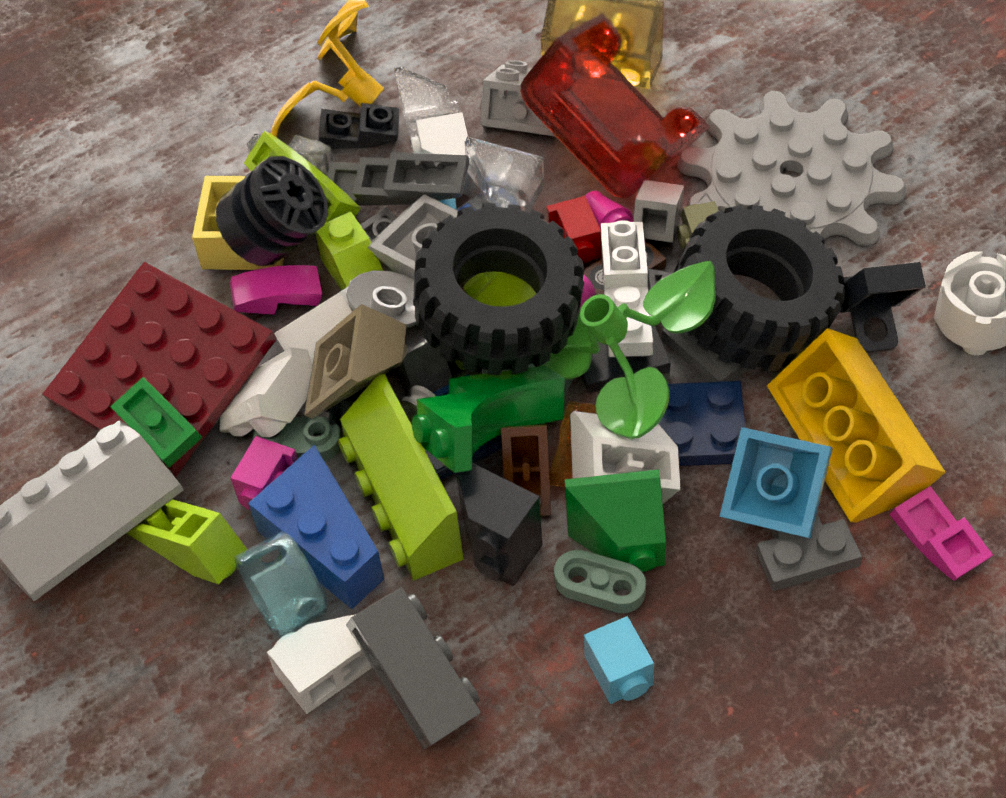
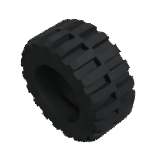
M496 202L483 203L481 209L474 210L472 206L461 209L457 212L456 218L449 215L437 223V231L433 229L428 232L422 241V249L417 252L413 297L417 325L420 329L424 330V339L432 348L440 346V356L451 363H454L456 359L463 362V369L476 372L477 368L488 370V375H501L502 370H511L512 374L526 372L529 364L533 363L535 367H539L550 361L551 353H560L567 345L568 337L574 333L584 287L583 261L577 256L578 248L570 237L563 239L564 230L554 221L550 223L545 222V216L533 209L528 213L520 210V205L508 203V207H496ZM493 271L504 272L524 280L532 287L536 295L523 303L513 306H491L473 299L459 285L476 274Z
M741 205L726 208L724 212L720 210L707 216L705 221L699 223L694 229L674 272L705 261H711L715 267L716 297L713 310L704 323L686 332L689 337L694 335L698 339L697 345L706 352L711 350L718 354V360L729 364L731 361L739 363L741 369L752 371L756 367H761L762 371L779 370L781 365L783 368H786L827 328H830L841 311L840 307L845 299V288L843 285L845 280L841 266H836L838 263L836 254L832 248L827 249L824 246L825 240L817 231L812 233L806 228L807 223L797 217L795 221L786 217V212L775 208L772 211L763 210V206L750 205L747 209H743ZM733 275L747 276L760 281L773 290L781 301L766 299L750 292Z

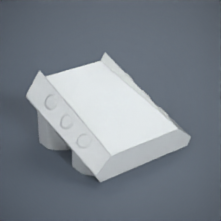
M290 347L255 368L220 416V432H230L233 436H243L252 429H255L261 437H272L280 432L287 423H291L307 400L312 372L308 350Z

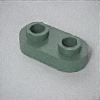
M294 417L291 423H287L277 433L279 435L276 437H261L256 430L253 432V439L255 436L295 449L298 459L313 445L317 448L324 462L334 458L340 451L338 439L341 438L339 427L337 424L330 425L329 418L314 417L313 419L309 417ZM313 434H323L319 437L312 436Z
M584 550L568 551L561 555L555 563L554 580L556 588L563 596L616 613L632 612L644 602L646 580L641 570L632 564ZM575 576L585 578L581 583L572 582L570 579ZM619 589H626L630 593L625 596H619L614 592Z

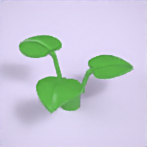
M711 261L693 264L658 281L648 291L643 301V307L650 316L630 309L625 303L617 307L613 300L604 294L590 297L580 309L576 328L573 335L568 337L567 345L560 353H551L550 361L543 365L563 376L565 380L574 379L583 375L589 369L592 359L591 354L600 352L599 342L608 345L620 364L625 377L615 378L601 389L596 400L598 419L609 431L630 440L644 436L657 426L664 416L670 398L669 386L665 377L656 368L647 367L633 374L630 364L618 345L627 335L628 321L626 318L629 317L649 326H656L661 322L668 332L674 334L688 332L699 327L710 316L715 304L714 265Z

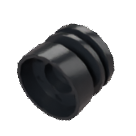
M270 156L261 162L242 181L227 191L220 198L216 207V223L222 238L233 252L245 261L259 266L276 264L298 247L299 244L322 228L328 216L327 199L320 183L303 165L284 156Z

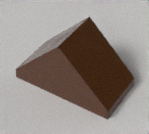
M547 424L501 427L504 479L539 496L541 516L551 515Z

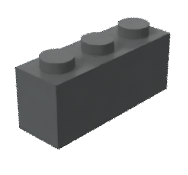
M401 586L352 616L346 626L424 750L480 714L481 712L476 705L480 699L471 682L464 676L459 678L451 666L450 661L453 660V655L446 642L439 635L433 637L423 621L427 619V614L421 602L412 593L407 596Z

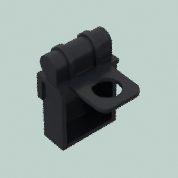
M920 262L863 268L854 276L844 277L845 299L840 307V313L850 312L855 338L858 339L866 352L889 350L897 346L898 336L891 307L900 306L901 303L926 287ZM877 318L883 322L886 328V335L883 340L872 341L866 336L864 324L867 319Z

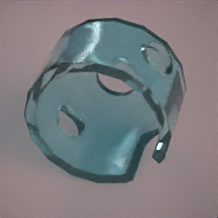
M281 531L235 556L236 566L248 592L265 622L278 639L290 632L299 630L327 613L328 604L322 587L305 555L288 533ZM275 549L280 550L275 560L269 563L261 561L265 554Z

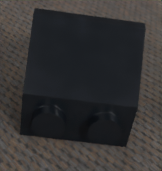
M472 463V470L457 472L456 477L462 517L474 565L488 579L493 581L500 579L514 586L543 545L539 496Z

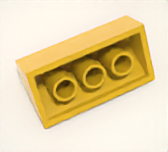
M827 328L767 385L800 440L832 447L825 482L850 522L857 523L899 506L931 486L946 473L857 338Z

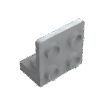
M506 61L505 65L499 66L483 81L480 126L556 136L559 130L562 94L574 83V74L565 73V69L559 66L547 65L543 66L542 70L528 68V63L523 61Z

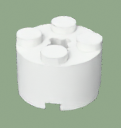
M983 251L963 254L947 266L942 279L934 319L942 333L952 342L962 346L968 354L983 355L987 351L1006 346L1005 255L997 253L996 258L982 256Z

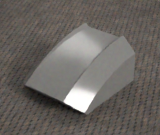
M424 194L389 224L370 243L368 248L395 273L406 275L414 280L415 260L417 252L422 249V241L428 232L433 229L437 231V223L449 215L456 218L458 210ZM472 277L466 279L459 285L461 289Z

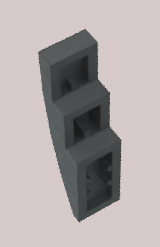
M391 152L390 158L360 157L359 163L330 162L327 177L359 206L412 204L424 194L437 201L462 197L470 158L467 155Z

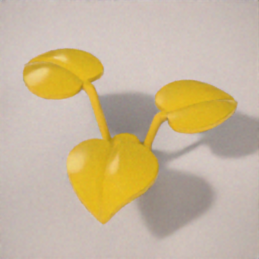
M348 0L325 27L317 42L320 47L323 44L317 56L319 61L331 48L349 69L338 82L343 89L340 91L317 81L308 82L278 112L271 129V134L276 138L279 127L287 114L299 101L314 91L320 90L336 96L343 103L349 97L359 107H361V103L372 104L383 91L384 87L359 67L340 42L342 37L357 32V11L369 7L365 0Z

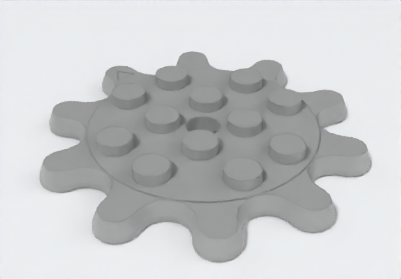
M770 91L765 94L760 102V115L753 118H739L726 110H715L706 121V130L716 138L718 144L710 148L685 149L677 160V168L681 173L701 178L708 186L704 191L693 195L686 206L715 201L718 211L722 210L723 212L726 208L739 205L743 209H747L750 205L763 206V210L772 211L775 208L786 212L785 216L794 221L797 217L807 223L806 228L812 233L817 231L824 240L830 236L840 235L849 238L861 246L875 244L880 236L877 222L867 214L866 209L876 203L897 204L902 202L906 196V187L901 178L884 174L873 167L877 161L890 156L893 152V142L890 135L879 130L866 134L852 133L847 130L844 124L848 119V110L845 103L839 99L827 100L817 111L805 113L790 108L784 94L781 92ZM786 168L787 171H794L801 175L793 178L782 173L783 169Z

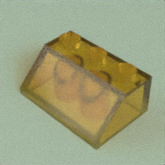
M548 0L540 39L542 67L547 65L563 67L567 73L650 89L663 58L664 1Z

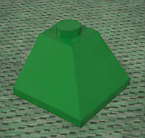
M659 469L565 479L567 532L570 538L594 554L632 564L640 569L641 572L649 571L658 566H665L666 537Z

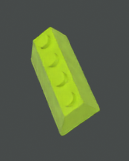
M379 375L340 419L344 437L339 438L338 443L347 464L355 461L359 471L354 472L363 497L371 495L376 504L371 507L379 530L381 532L389 530L393 540L388 542L396 565L398 568L406 565L414 581L464 560L457 511L422 444L415 440L412 425L386 375Z

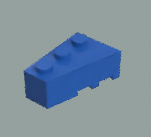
M315 445L248 503L257 532L350 609H353L384 580L380 556L376 546Z

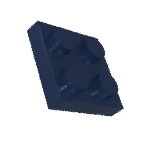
M741 381L668 384L670 393L669 403L664 416L658 424L678 446L679 466L732 464L741 427L746 428Z

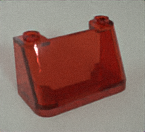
M601 13L557 37L524 77L520 92L526 105L600 184L613 196L622 199L628 198L640 190L644 180H652L682 154L685 149L697 141L710 126L690 107H676L663 117L611 63L621 49L622 39L617 28Z

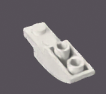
M618 221L615 223H601L604 295L609 296L617 307L625 303L630 309L650 316L643 307V301L648 293L643 222ZM627 317V335L618 343L624 356L653 355L652 327ZM608 346L609 357H615Z

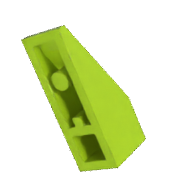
M173 499L127 532L128 535L192 576L216 584H220L223 579L230 576L237 568L240 560L249 552L220 513Z

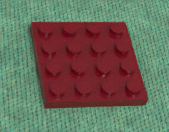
M143 262L42 395L49 402L100 431L119 420L124 422L110 406L144 377L202 436L170 468L164 463L173 476L176 477L272 347L277 337L272 330L152 265Z

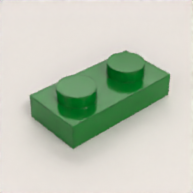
M144 377L110 406L130 428L142 436L155 454L169 468L202 438L198 431Z

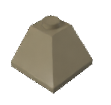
M361 304L319 339L315 345L304 416L313 419L369 386L377 376L387 374L393 368L399 367L407 353V345L405 344L407 325Z

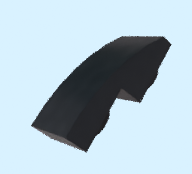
M361 103L360 113L321 109L318 147L353 149L395 142L398 139L399 108Z

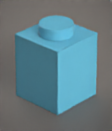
M628 616L584 634L585 659L610 704L621 699L626 701L636 699L653 685L654 662Z

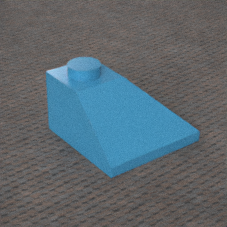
M741 427L719 517L810 539L832 447Z

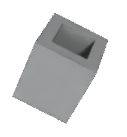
M644 180L635 200L633 222H643L645 239L673 243L676 227L680 225L681 221L680 213L682 211L684 185Z

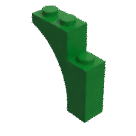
M545 365L529 367L526 372L512 374L511 370L502 371L501 375H488L486 373L450 378L449 394L417 399V415L412 419L414 438L418 443L422 444L424 449L454 473L472 470V456L475 451L487 441L501 435V427L526 426L564 420L565 378Z

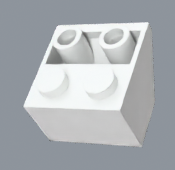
M576 411L570 414L573 478L659 469L662 503H665L680 490L678 446L659 424L644 436L630 440L605 428L598 419L597 414Z

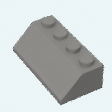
M119 420L115 424L101 429L94 439L77 451L66 454L56 466L45 474L28 481L21 488V491L0 505V569L35 601L181 493L183 488L142 436Z

